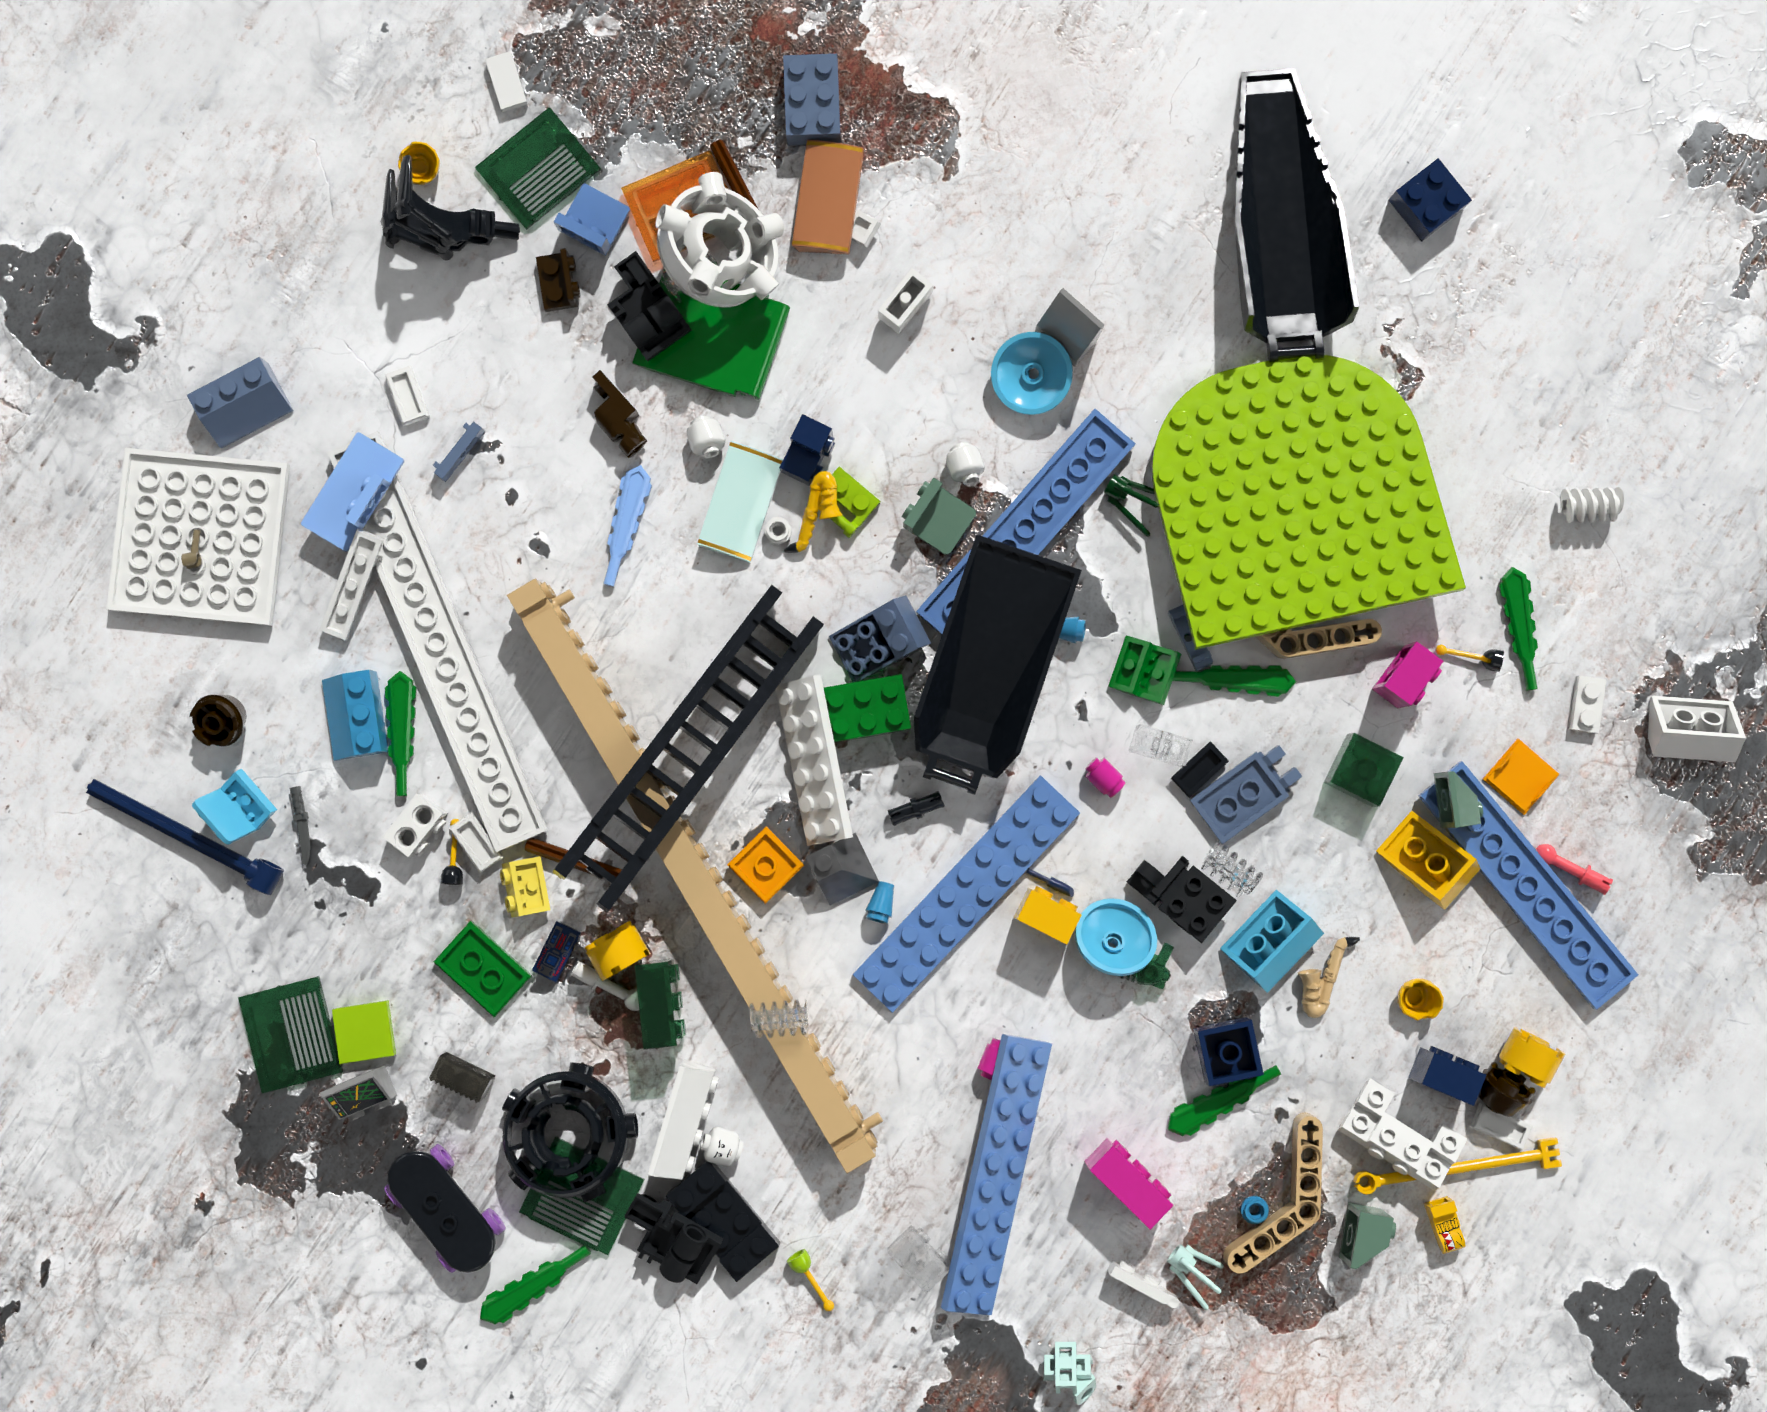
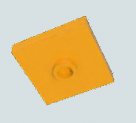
M767 826L727 864L765 904L805 866Z

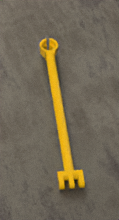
M1546 1138L1537 1140L1538 1149L1455 1162L1451 1165L1447 1175L1539 1160L1543 1169L1561 1167V1160H1550V1157L1560 1155L1559 1149H1548V1146L1557 1145L1558 1139ZM1360 1171L1355 1175L1353 1182H1355L1354 1187L1356 1190L1367 1195L1383 1185L1414 1181L1416 1179L1408 1174L1403 1175L1399 1172L1377 1175L1371 1174L1368 1171ZM1363 1177L1368 1179V1183L1365 1186L1359 1184L1360 1179Z

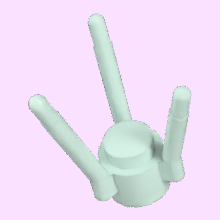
M1179 1244L1167 1259V1262L1171 1264L1169 1269L1179 1277L1203 1309L1208 1310L1209 1306L1183 1272L1186 1274L1192 1272L1209 1288L1220 1294L1221 1289L1194 1267L1196 1260L1193 1256L1220 1269H1223L1224 1265L1194 1250L1188 1244L1185 1248Z

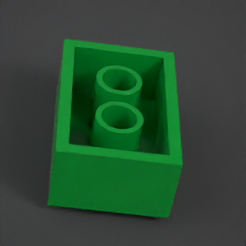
M902 674L824 687L834 743L911 730Z

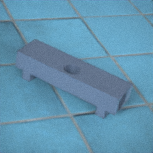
M474 421L471 425L467 423L463 425L466 432L441 464L437 461L433 464L437 468L434 474L445 482L485 432Z
M1184 605L1169 610L1168 615L1195 671L1213 664L1212 655L1207 647L1195 650L1193 640L1187 642L1184 639L1185 635L1192 637Z

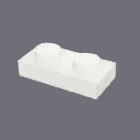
M1576 676L1568 730L1593 734L1599 733L1606 679Z

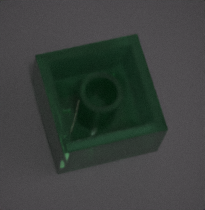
M1350 733L1346 735L1323 783L1371 807H1380L1404 757L1356 733Z

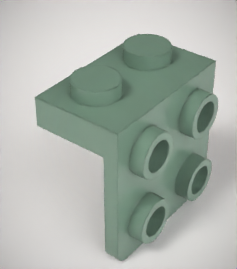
M933 478L930 483L925 481L919 489L917 495L920 498L915 506L910 503L903 513L902 518L905 519L903 528L944 555H949L976 516V511L943 489V483Z

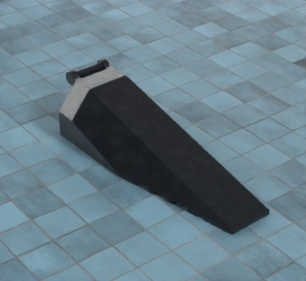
M1295 68L1241 72L1234 216L1240 302L1244 331L1267 344V359L1269 363L1278 362V359L1315 356V359L1324 358L1323 337L1352 323L1360 307L1344 207L1334 179L1332 180L1329 173V164L1326 156L1324 157L1322 153L1320 138L1315 133L1309 107L1306 105V98ZM1312 340L1313 342L1311 346L1277 347V342Z

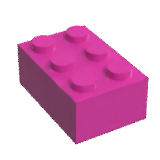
M1106 1138L1084 1162L1089 1170L1151 1230L1174 1206L1169 1200L1171 1193L1159 1180L1155 1179L1152 1182L1149 1179L1151 1174L1137 1159L1134 1162L1130 1161L1129 1158L1132 1155L1117 1139L1112 1143Z

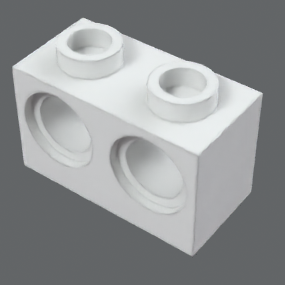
M416 793L383 835V838L407 857L420 856L428 847L429 843L427 840L432 833H439L446 824L444 818L447 816V813L423 794ZM427 808L430 810L432 818L429 823L424 824L420 819V813ZM408 830L412 831L415 836V840L410 846L406 845L403 841V835Z

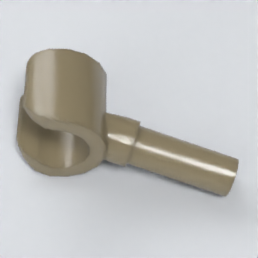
M200 530L193 531L191 552L181 556L182 564L187 569L197 568L202 564L198 548Z

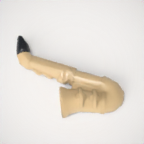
M1344 937L1337 940L1334 949L1329 954L1328 966L1323 972L1324 977L1320 979L1321 970L1308 969L1298 972L1303 984L1301 1003L1304 1012L1309 1017L1319 1018L1326 1013L1330 1005L1329 1001L1333 985L1338 976L1345 948L1355 945L1360 941V937Z

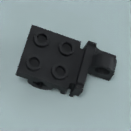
M636 251L614 266L629 289L607 305L648 362L692 330Z
M1181 856L1166 876L1144 860L1126 882L1154 906L1160 900L1162 903L1158 907L1159 910L1165 913L1184 931L1192 935L1200 943H1203L1237 900L1194 865L1188 871L1186 867L1189 865V860L1184 856Z
M637 1193L624 1217L648 1230L637 1249L640 1252L638 1258L642 1259L644 1254L649 1256L647 1263L650 1264L652 1260L660 1263L659 1269L662 1276L671 1282L680 1283L686 1278L698 1284L724 1238L676 1211L672 1216L668 1215L672 1203L665 1199L657 1203L651 1196Z

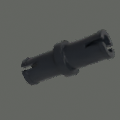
M936 791L917 800L912 798L909 803L889 809L888 814L891 817L893 826H896L915 817L920 819L923 814L941 807L943 808L945 805L940 792Z

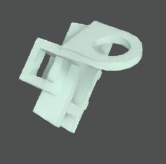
M1055 1342V1355H1044L1043 1381H1055L1056 1394H1061L1060 1388H1072L1074 1401L1078 1405L1083 1404L1096 1388V1379L1091 1373V1364H1093L1091 1355H1077L1076 1342ZM1060 1349H1072V1351H1060ZM1060 1370H1072V1372H1060Z

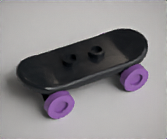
M436 1144L431 1148V1154L424 1151H411L399 1156L390 1166L387 1178L388 1185L384 1188L389 1199L397 1207L404 1208L436 1248V1255L439 1261L449 1272L453 1273L457 1270L470 1273L483 1268L491 1260L495 1251V1234L500 1235L506 1230L501 1218L491 1208L486 1209L482 1214L447 1172L455 1164L450 1154L441 1145Z

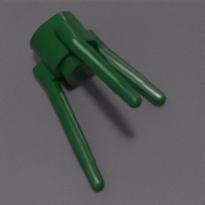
M1114 474L1104 491V494L1109 496L1107 502L1121 511L1145 536H1150V532L1118 500L1125 501L1127 496L1130 495L1157 508L1159 506L1157 502L1132 490V488L1155 495L1154 489L1131 481L1124 476L1120 478Z

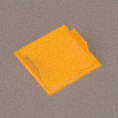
M1517 738L1484 776L1483 780L1519 812L1525 815L1558 777L1559 773Z

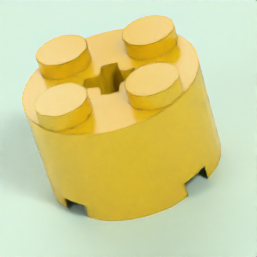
M631 921L619 926L611 933L599 937L585 947L586 954L601 981L612 977L651 954Z
M1514 1027L1499 1054V1062L1505 1065L1504 1068L1517 1075H1520L1521 1071L1524 1072L1531 1082L1545 1088L1547 1083H1551L1566 1054L1559 1048H1556V1050L1550 1048L1547 1041L1525 1030H1519L1517 1027Z

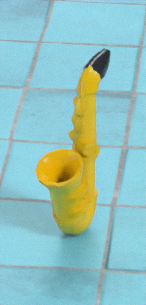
M820 471L813 477L809 487L810 493L798 542L792 543L784 549L785 553H798L807 548L809 540L813 536L812 531L815 528L814 521L816 522L818 510L821 511L820 520L843 516L837 505L836 480L830 472Z

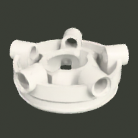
M718 172L703 174L698 179L699 186L685 190L670 206L663 204L657 214L655 226L658 228L657 248L663 267L671 280L684 293L707 305L733 307L743 304L756 295L760 300H763L779 285L773 276L778 264V247L775 238L781 237L784 233L782 218L777 213L763 216L746 198L724 187L722 174ZM685 210H692V213H695V214H698V215H696V216H694V217L691 218V217L689 216V214H688L687 212H684V211H685ZM703 232L719 238L729 251H734L743 244L742 255L733 261L722 260L718 266L713 264L705 257L709 250L704 243ZM686 246L688 254L687 257L683 259L680 252ZM752 254L754 255L755 262L752 261ZM747 273L750 275L736 291L730 290L738 285Z

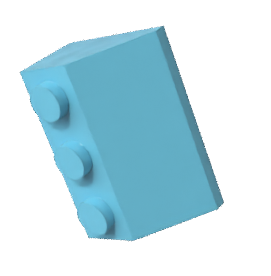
M1275 890L1220 949L1250 979L1268 993L1319 940L1324 932L1309 915L1278 890Z

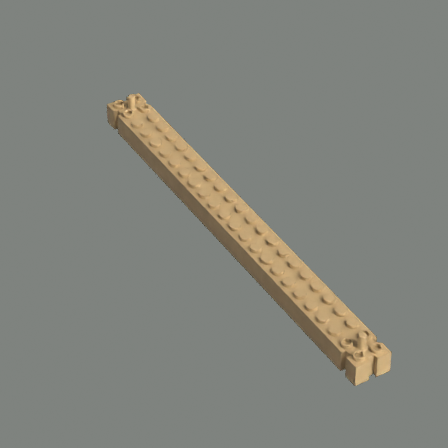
M535 578L509 593L507 597L522 619L528 633L619 785L646 749L639 747L637 741L640 740V737L635 728L625 723L623 717L627 715L620 703L615 700L612 701L609 696L613 691L605 678L598 677L595 671L599 667L591 655L584 653L582 647L585 646L582 638L577 631L571 630L568 626L571 620L563 608L561 609V606L575 598L573 593L569 589L556 596L550 585H547L546 582L541 583ZM647 772L635 786L666 810L675 800L674 796H668L664 789L666 786ZM629 794L626 798L643 828L651 832L661 817ZM680 816L656 850L822 1133L833 1148L846 1173H849L876 1157L875 1151L876 1147H878V1141L871 1129L882 1123L883 1119L877 1112L862 1120L864 1118L857 1105H850L847 1100L850 1094L842 1080L837 1082L833 1076L836 1070L828 1056L823 1058L820 1054L821 1044L814 1033L809 1035L805 1028L807 1020L800 1009L795 1011L790 1002H792L793 997L786 985L780 986L776 979L779 976L776 967L772 961L767 963L762 955L765 952L763 945L758 938L753 939L748 932L751 928L750 923L744 914L738 915L734 908L737 905L734 896L730 890L725 892L720 882L724 881L716 866L710 867L706 860L710 857L702 843L697 844L692 835L696 832L689 820H682Z

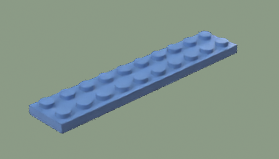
M1094 409L983 536L1039 555L1136 443L1098 410ZM971 550L916 611L919 616L941 635L943 634Z
M1458 762L1447 772L1454 771L1477 795L1478 801L1483 806V817L1480 818L1481 824L1445 828V830L1461 848L1477 859L1480 866L1479 871L1590 1006L1597 1010L1639 974L1464 762ZM1434 782L1419 794L1418 797L1440 822Z
M1040 775L853 973V976L893 1013L1070 825L1080 812Z
M1002 1034L942 1299L941 1308L945 1311L992 1315L1052 1043Z

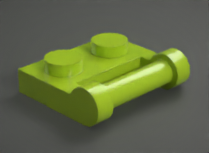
M839 466L832 474L837 484V502L856 518L852 522L844 516L830 519L844 530L843 534L850 538L880 504V500Z

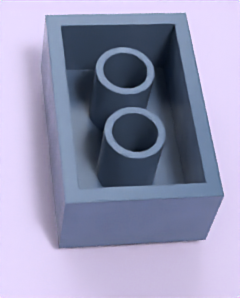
M837 53L783 55L787 146L806 145L807 140L841 143Z

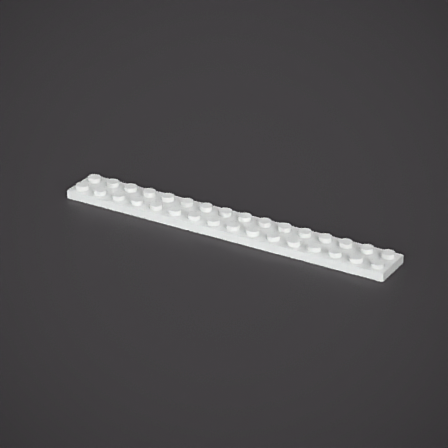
M378 431L366 436L386 448ZM350 443L327 452L334 469ZM397 474L362 530L384 538L375 567L497 853L548 831Z

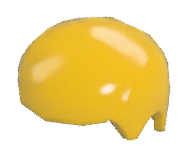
M411 142L400 152L398 160L399 170L403 157L406 155L411 156L413 184L425 185L431 182L439 173V157L436 150L427 143Z
M1416 978L1405 982L1400 987L1397 1003L1405 1015L1419 1021L1425 1018H1435L1443 1008L1444 997L1440 989L1431 981Z

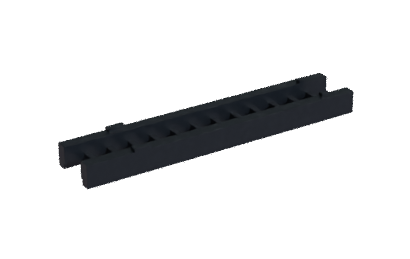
M771 585L553 870L552 873L565 880L577 862L580 861L587 866L586 870L600 880L603 878L611 885L596 903L606 913L610 911L824 624L813 616L796 637L767 615L768 611L782 594L775 586ZM759 624L789 646L782 658L751 636ZM743 645L773 667V670L766 679L735 657ZM727 666L758 689L750 700L719 678ZM710 688H713L742 710L733 722L702 699ZM695 707L727 730L717 744L686 722V719ZM679 729L710 751L700 766L669 743ZM662 751H665L694 773L684 788L652 765ZM646 772L678 795L667 810L635 787ZM629 794L661 817L651 832L619 810V807ZM612 816L644 839L633 855L602 832ZM595 839L627 861V864L617 877L584 854Z

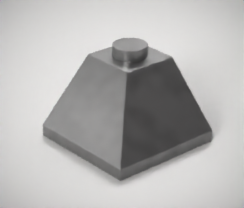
M856 832L853 833L852 838L839 840L806 856L829 905L879 882Z

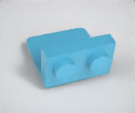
M242 769L235 771L220 789L204 795L192 803V807L199 817L227 845L259 830L277 811L276 807Z

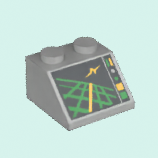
M385 1065L320 1092L321 1098L339 1120L348 1117L349 1122L364 1116V1110L373 1106L375 1111L391 1105L389 1099L397 1096Z

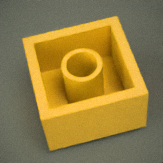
M1038 886L1034 890L1028 888L1014 918L1067 945L1082 914L1076 912L1078 906L1062 898L1058 903L1051 899L1052 893Z

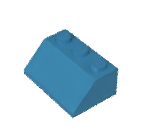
M373 670L356 671L322 680L334 761L388 752L377 672Z

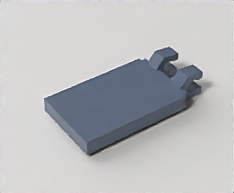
M1280 745L1275 746L1265 755L1261 751L1259 753L1254 752L1189 799L1222 844L1289 797L1288 792L1290 790L1288 787L1302 777L1296 767H1293L1279 777L1271 766L1286 755Z

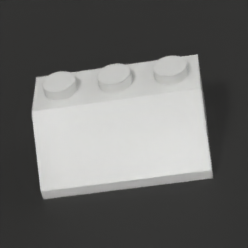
M1651 696L1648 741L1653 756L1736 762L1746 737L1732 701Z

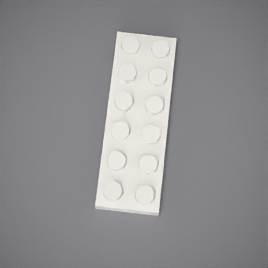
M813 675L780 684L776 688L807 846L852 838L853 834L821 675Z

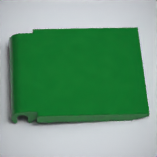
M664 269L659 284L692 331L648 362L637 348L632 364L733 397L738 392L744 396L748 394L755 397L756 400H760L790 307L784 303L769 299V295L763 300H760L756 295L743 304L733 307L707 305L684 293L671 280ZM741 284L736 285L730 290L736 291Z

